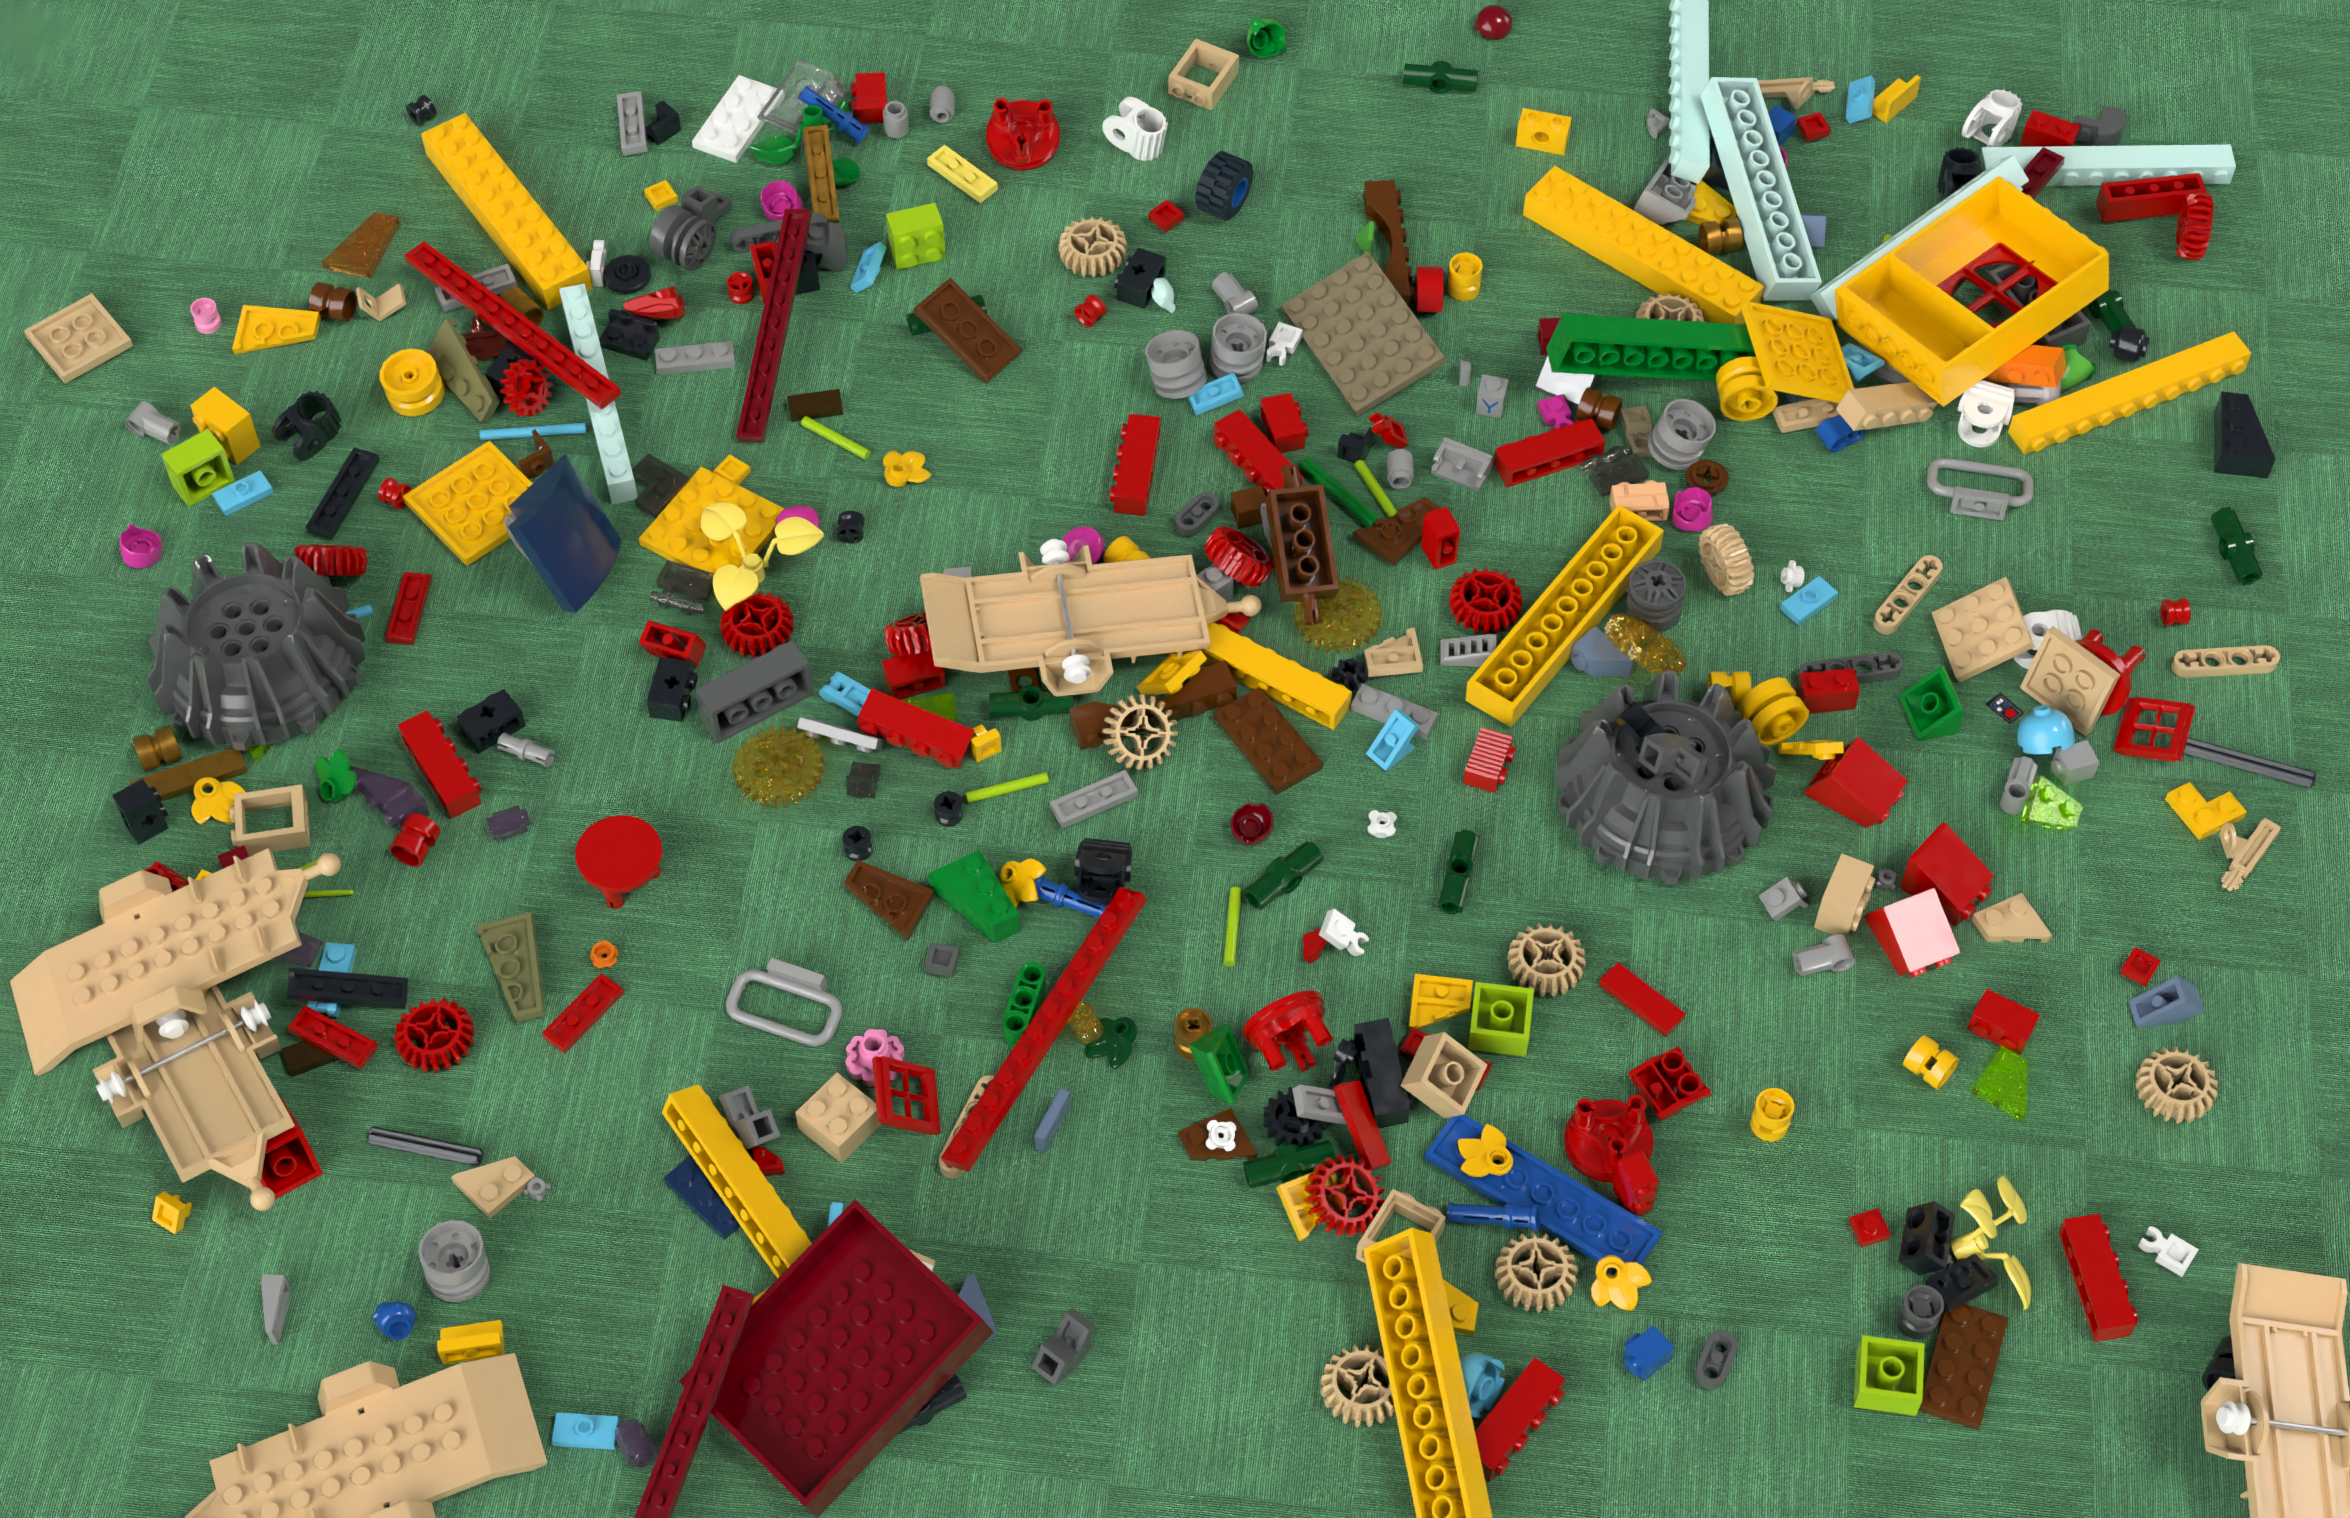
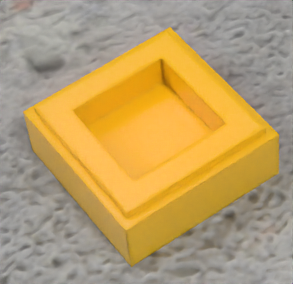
M667 180L644 189V194L655 211L678 202V196Z
M729 454L713 473L739 485L751 473V468L746 463Z

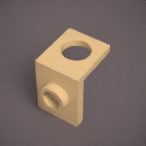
M400 284L395 285L377 298L372 297L360 287L356 289L359 307L379 322L406 305L403 286ZM364 298L369 302L371 308L366 304Z

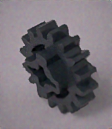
M1292 1087L1288 1088V1094L1286 1095L1279 1090L1277 1092V1100L1269 1098L1268 1107H1264L1265 1118L1263 1126L1268 1128V1138L1276 1136L1275 1144L1277 1146L1282 1142H1285L1286 1145L1295 1144L1298 1147H1302L1303 1143L1308 1145L1314 1144V1138L1321 1140L1323 1137L1322 1130L1327 1129L1326 1121L1315 1120L1310 1128L1309 1123L1312 1122V1119L1297 1117ZM1281 1110L1282 1114L1279 1115V1119L1276 1120V1115Z

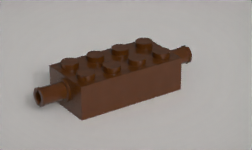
M1289 464L1281 467L1285 488L1271 489L1265 498L1280 602H1302L1305 625L1311 626V622H1313V625H1318L1322 623L1318 600L1334 598L1339 590L1323 484L1301 486L1298 465L1292 464V468H1290Z

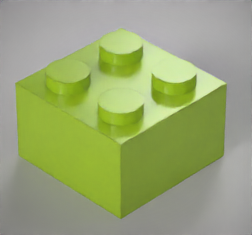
M936 203L886 214L889 249L897 270L946 259L944 227Z
M209 429L194 435L192 438L161 454L173 488L188 507L235 482L225 450Z
M1475 982L1468 1050L1526 1057L1534 989Z
M1862 1335L1856 1350L1854 1408L1916 1416L1923 1400L1925 1343Z

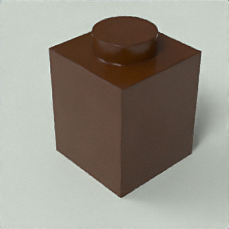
M1262 486L1231 493L1230 510L1238 529L1262 524L1260 510L1267 496L1264 494Z

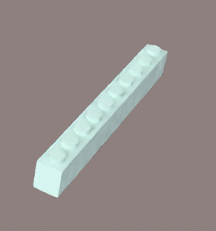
M1671 0L1669 10L1672 11L1669 26L1672 27L1669 43L1671 44L1669 60H1671L1669 77H1671L1669 94H1671L1669 111H1671L1669 128L1671 129L1669 140L1671 154L1669 164H1671V175L1699 184L1710 167L1709 122L1701 99V94L1709 83V0Z
M2231 144L2044 147L2065 157L2064 165L2046 186H2097L2109 182L2200 173L2204 184H2230L2236 168ZM1982 147L1979 159L1982 172L2000 159L2011 155L2015 156L2024 170L2042 147Z
M2011 155L1997 161L1812 293L1809 297L1821 316L1831 318V320L1837 322L1835 289L1996 177L2000 176L2022 191L2021 186L2027 183L2029 179L2015 156Z
M585 283L559 288L574 354L608 378ZM586 398L612 505L638 499L615 402L613 401L605 408L600 409Z

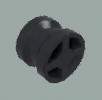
M425 95L419 96L415 103L411 102L405 107L411 120L418 126L423 125L427 118L432 119L437 116L435 106Z
M856 511L840 513L838 516L837 538L848 544L862 541L864 534L862 528L865 524L864 516Z
M951 791L938 794L934 800L937 822L946 827L959 824L963 817L961 797Z
M852 826L844 832L843 844L847 858L852 861L868 859L873 852L869 830L863 826Z

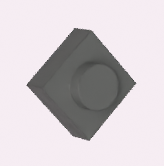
M932 942L924 965L925 972L953 978L960 956V948Z

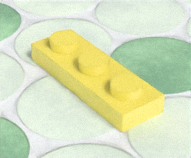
M943 145L927 158L928 166L979 203L998 190V183L946 145Z

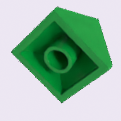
M1941 665L1898 695L1917 740L1924 741L1958 733L1964 709L1944 666Z
M1226 1023L1189 1044V1047L1210 1094L1231 1104L1235 1102L1250 1075V1071L1229 1024Z

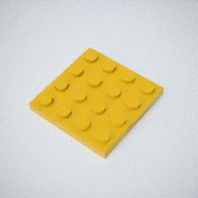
M1746 301L1743 304L1741 310L1766 389L1836 403L1841 402L1848 390L1854 389L1831 318Z
M489 440L405 494L403 500L434 534L468 566L510 539L504 524V517L512 513L508 506L533 483Z
M701 466L639 537V543L641 546L713 583L714 574L722 566L731 564L740 568L742 566V555L733 534L725 540H712L703 533L701 529L703 510L707 506L719 502L731 503L740 507L746 515L747 524L744 528L737 530L748 555L751 553L758 554L774 536L777 516L784 508Z

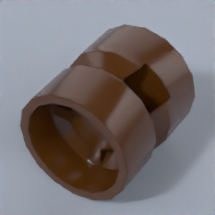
M317 282L314 285L309 298L310 311L319 312L322 317L330 316L332 319L343 322L351 320L357 304V295L353 289L344 287L334 289V285Z
M1587 387L1579 402L1576 419L1583 421L1592 418L1593 421H1596L1598 427L1612 431L1618 420L1623 399L1610 394L1603 397L1602 391Z

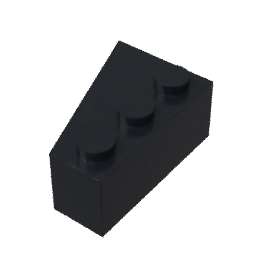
M2221 391L2214 410V472L2268 479L2275 462V457L2248 394Z
M1389 1018L1354 1024L1353 1040L1355 1041L1353 1047L1358 1049L1353 1059L1378 1129L1408 1123L1409 1113L1413 1110V1101L1411 1094L1406 1093V1089L1400 1086L1405 1074L1403 1068H1400L1398 1051Z

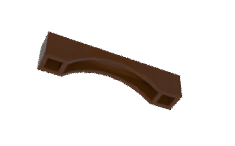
M1394 180L1364 181L1363 200L1366 218L1374 221L1377 228L1383 233L1391 252L1390 259L1383 272L1410 308V301L1415 300V291L1413 285L1409 286V282L1412 281L1411 266L1406 265V262H1409V249L1404 247L1403 244L1406 243V228H1401V224L1404 223L1403 209H1398V205H1401L1400 190H1396Z
M1222 661L1202 667L1178 692L1156 701L1154 706L1163 701L1165 706L1161 712L1168 709L1172 711L1171 716L1167 720L1179 721L1192 715H1201L1208 710L1224 707L1237 699V685L1226 662ZM1093 701L1069 709L1070 726L1081 750L1096 748L1103 744L1105 739L1111 738L1110 734L1102 732L1103 728H1111V724L1106 723L1104 719L1106 717L1114 719L1115 716L1109 710L1110 708H1116L1120 711L1121 709L1118 705ZM1137 709L1130 712L1123 719L1120 727H1128L1133 723ZM1145 710V716H1148L1149 725L1153 728L1160 726L1157 718L1151 712ZM1139 725V728H1140V729H1137V728H1136L1135 731L1129 730L1128 733H1138V732H1141V731H1142V732H1147V731H1145V729H1141V727H1140V725ZM1120 736L1121 740L1127 737V736Z

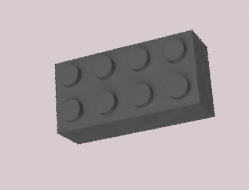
M2005 264L1989 271L1986 281L1996 286L2021 268L2014 264ZM2027 276L2004 292V294L2020 306L2026 307L2035 300L2038 294V282L2033 276ZM1992 301L2006 319L2014 315L2013 312L1999 302ZM2079 310L2031 345L2059 347L2064 343L2076 344L2077 347L2085 343L2091 322Z
M793 640L775 647L772 651L760 657L753 658L749 663L737 669L729 670L725 675L711 682H706L695 690L701 722L717 744L814 695L809 662Z

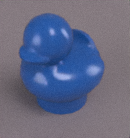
M401 1301L393 1303L382 1302L377 1306L372 1318L382 1334L394 1340H401L406 1338L414 1327L416 1312L408 1303H402Z

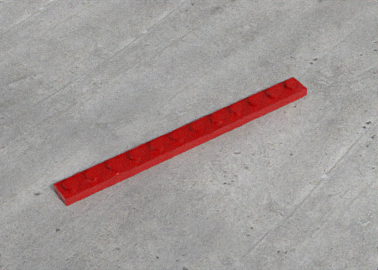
M425 241L404 255L407 263L600 409L605 408L622 395L620 387Z
M1122 887L1118 889L941 1156L945 1165L966 1172L970 1171L1146 903L1147 899L1144 893Z

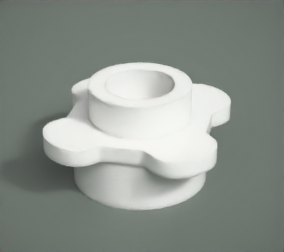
M1790 560L1788 567L1784 568L1781 572V581L1786 585V592H1792L1793 587H1801L1804 581V570L1801 566H1796L1794 560Z
M1377 810L1369 813L1371 824L1368 826V832L1378 838H1386L1395 834L1396 829L1393 827L1397 819L1395 813H1379Z
M1211 1120L1207 1124L1209 1138L1206 1140V1146L1211 1150L1215 1148H1224L1226 1151L1233 1150L1235 1147L1233 1139L1236 1125L1233 1122L1218 1123L1216 1120ZM1222 1133L1224 1137L1219 1138L1218 1134Z

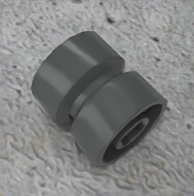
M1917 1285L1909 1289L1904 1296L1897 1315L1899 1329L1912 1339L1920 1340L1931 1336L1944 1310L1942 1295L1936 1289L1927 1285Z

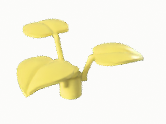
M726 502L707 506L703 510L701 517L703 533L712 540H725L733 534L742 555V566L740 568L727 564L719 568L714 574L713 589L722 608L727 611L735 604L755 593L758 584L765 578L764 568L769 566L768 561L776 544L781 554H799L819 543L824 537L823 532L804 518H786L777 524L775 528L777 538L772 539L767 553L762 560L757 554H746L740 535L737 530L744 528L747 524L746 515L740 507Z
M2000 1176L1997 1185L1999 1193L2008 1207L2007 1212L1993 1221L1992 1210L1983 1193L1979 1189L1970 1191L1963 1199L1960 1207L1968 1211L1980 1227L1975 1231L1951 1240V1247L1958 1260L1961 1258L1966 1259L1974 1253L1981 1260L2002 1259L2006 1271L2023 1301L2024 1310H2026L2031 1300V1284L2016 1256H2009L2007 1253H1984L1985 1249L1989 1247L1984 1234L1990 1239L1997 1236L1996 1226L2012 1215L2018 1224L2025 1223L2027 1219L2022 1199L2014 1190L2009 1180L2005 1176Z

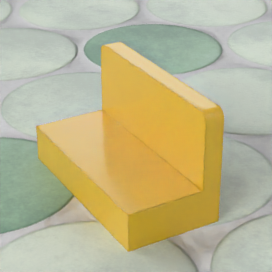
M1916 75L1908 83L1898 78L1874 99L1872 114L1885 123L1889 122L1917 97L1921 77Z
M501 1320L448 1327L440 1330L441 1340L437 1341V1347L443 1365L505 1355L503 1324Z

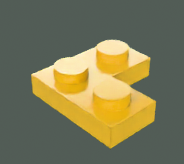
M2191 782L2168 792L2165 798L2199 841L2220 831L2226 822L2234 824L2244 819L2247 813L2230 791L2206 802Z

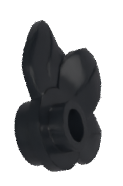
M1342 1038L1333 1060L1339 1062V1065L1329 1084L1332 1089L1342 1084L1345 1078V1064H1351L1358 1049L1353 1047L1355 1040L1350 1039V1041Z

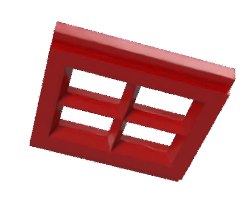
M2135 696L2133 698L2129 697L2115 742L2114 752L2120 753V755L2176 762V760L2182 761L2196 706L2183 702ZM2141 710L2157 712L2153 725L2138 723ZM2162 712L2178 714L2174 728L2159 726ZM2135 730L2151 732L2147 746L2132 744ZM2156 733L2172 735L2168 749L2153 747Z
M885 1056L873 1057L877 1121L883 1125L926 1135H939L941 1130L935 1070H932L930 1067ZM889 1071L901 1074L902 1091L891 1089ZM908 1075L920 1079L921 1096L910 1093ZM892 1096L903 1098L905 1116L893 1114ZM910 1100L922 1103L923 1120L912 1118Z

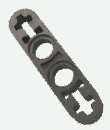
M814 213L812 214L810 225L827 228V218L824 214ZM782 220L734 230L730 235L734 251L739 253L750 252V246L775 241L777 246ZM773 233V235L770 236V237H767V238H763V237H762V235H764V234Z
M1881 652L1807 662L1800 666L1797 682L1800 673L1828 671L1833 668H1854L1858 684L1892 680L1900 676L1904 662L1902 657L1895 652ZM1886 663H1890V665L1895 666V668H1891L1889 665H1886ZM1858 665H1866L1871 671L1869 673H1861L1856 667Z

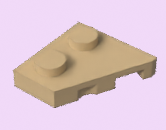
M1415 628L1407 629L1406 635L1396 640L1394 637H1390L1384 640L1382 644L1374 645L1364 650L1368 677L1423 672V663Z
M2022 893L1974 913L1971 919L1986 942H2002L2004 940L2024 942V939H2040L2041 943H2047L2052 937L2050 931Z
M514 1156L454 1174L451 1179L491 1219L521 1194L524 1189H527L528 1183L535 1175Z

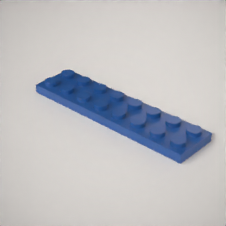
M1466 1115L1451 1117L1426 1151L1424 1160L1501 1206H1505L1509 1202L1515 1203V1206L1532 1207L1533 1204H1539L1541 1207L1540 1229L1555 1238L1558 1237V1240L1595 1262H1598L1604 1256L1615 1255L1624 1262H1637L1643 1265L1662 1236V1231L1508 1140H1506V1149L1513 1157V1165L1507 1174L1501 1176L1488 1174L1483 1177L1467 1175L1461 1171V1166L1466 1160L1459 1152L1458 1140L1481 1139L1484 1126ZM1500 1160L1493 1161L1497 1165L1503 1164ZM1614 1267L1608 1268L1613 1273L1617 1272V1269Z

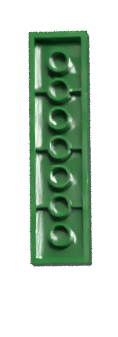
M1562 314L1546 347L1551 370L1555 373L1716 381L1718 370L1728 361L1739 357H1756L1747 325L1598 315Z

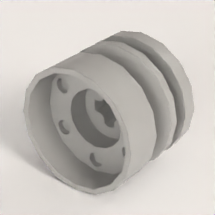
M1232 313L1217 320L1213 326L1209 356L1210 368L1216 376L1222 378L1235 373L1239 383L1251 381L1258 376L1262 370L1267 331L1257 318L1248 314Z
M1171 330L1158 334L1149 341L1145 349L1148 367L1151 370L1153 387L1157 394L1164 398L1179 399L1193 395L1203 388L1207 380V373L1204 368V361L1201 358L1202 353L1199 340L1195 334L1185 330Z
M1676 399L1666 406L1649 435V450L1653 457L1667 468L1687 470L1691 464L1698 461L1715 433L1716 423L1706 407L1692 400Z
M449 1220L429 1229L421 1239L418 1250L428 1288L436 1297L446 1302H462L472 1299L482 1292L489 1282L491 1270L481 1234L473 1225L464 1221Z

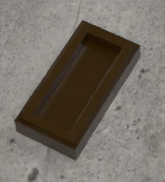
M839 389L788 396L791 422L801 421L805 416L815 419L843 415Z
M304 1040L282 1048L291 1077L340 1060Z

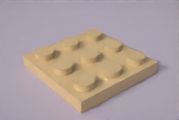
M92 293L24 330L27 339L65 384L133 347L128 335Z
M2006 577L1932 612L1954 675L1960 683L2035 647L2010 581Z
M2052 626L2047 630L2020 689L2042 705H2049L2051 709H2056L2066 714L2073 728L2087 736L2092 732L2121 674L2059 629Z

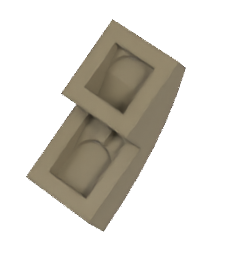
M1646 405L1620 409L1622 426L1632 459L1653 457L1648 447V437L1652 432L1653 423Z

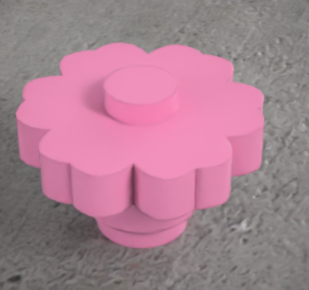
M869 1029L865 1032L864 1037L854 1036L851 1043L847 1045L846 1052L848 1058L845 1061L846 1069L853 1080L863 1079L865 1086H874L872 1058L875 1056H885L903 1061L902 1058L905 1055L904 1047L897 1036L887 1037V1033L883 1029ZM889 1071L890 1080L897 1079L899 1073Z

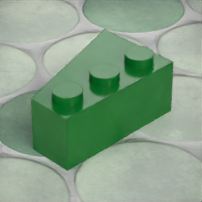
M980 850L928 873L930 889L934 890V895H939L949 903V907L955 912L959 911L969 919L971 925L992 942L997 943L1020 932L1019 913Z

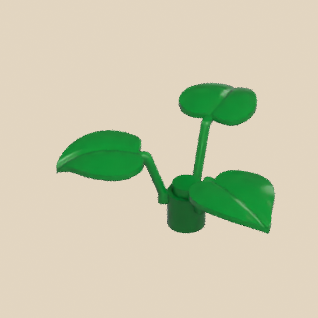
M845 99L834 104L844 113L846 111L850 112ZM809 105L802 111L803 122L799 123V130L794 144L790 138L779 135L766 138L757 144L749 145V149L762 162L773 165L783 164L794 158L793 150L798 148L803 127L828 125V132L834 134L841 132L837 131L834 123L823 116L821 107ZM844 157L834 162L832 161L835 186L849 184L859 179L860 170L853 160Z

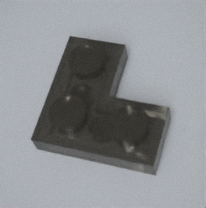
M648 453L632 469L633 477L648 486L635 499L636 507L657 518L678 492L690 481V478Z

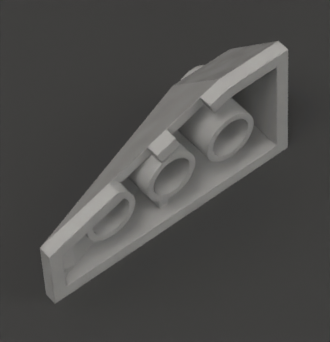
M1670 154L1643 191L1633 210L1656 224L1686 219L1696 204V199H1694L1696 186L1694 182L1671 175Z

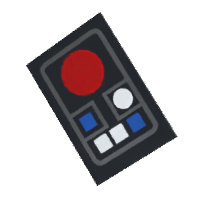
M2001 692L1986 703L1991 710L2009 725L2025 714Z

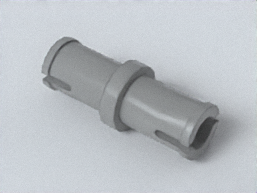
M503 733L497 743L501 744L497 746L501 751L515 754L520 760H531L546 767L552 764L555 757L553 756L555 754L554 750L536 745L530 739L522 740L507 733Z

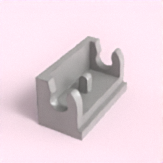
M1444 437L1433 458L1436 462L1431 469V474L1479 493L1491 473L1493 456Z

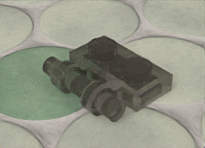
M1628 444L1621 447L1616 445L1609 448L1608 452L1600 455L1597 453L1588 457V460L1580 462L1583 472L1593 470L1590 471L1589 479L1602 497L1610 494L1612 485H1617L1621 482L1636 484L1649 477L1648 469L1637 454L1626 456L1631 454V448Z
M667 560L656 580L657 586L663 588L662 593L652 591L650 601L659 603V606L664 608L674 607L681 609L682 613L688 615L692 613L702 615L704 605L695 602L697 598L708 601L714 590V573ZM675 592H677L680 594H684L686 596L684 599H681L678 597H674L673 595Z

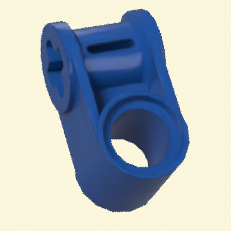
M1839 414L1820 423L1816 429V434L1830 452L1836 453L1844 447L1862 440L1865 436V430L1853 431Z

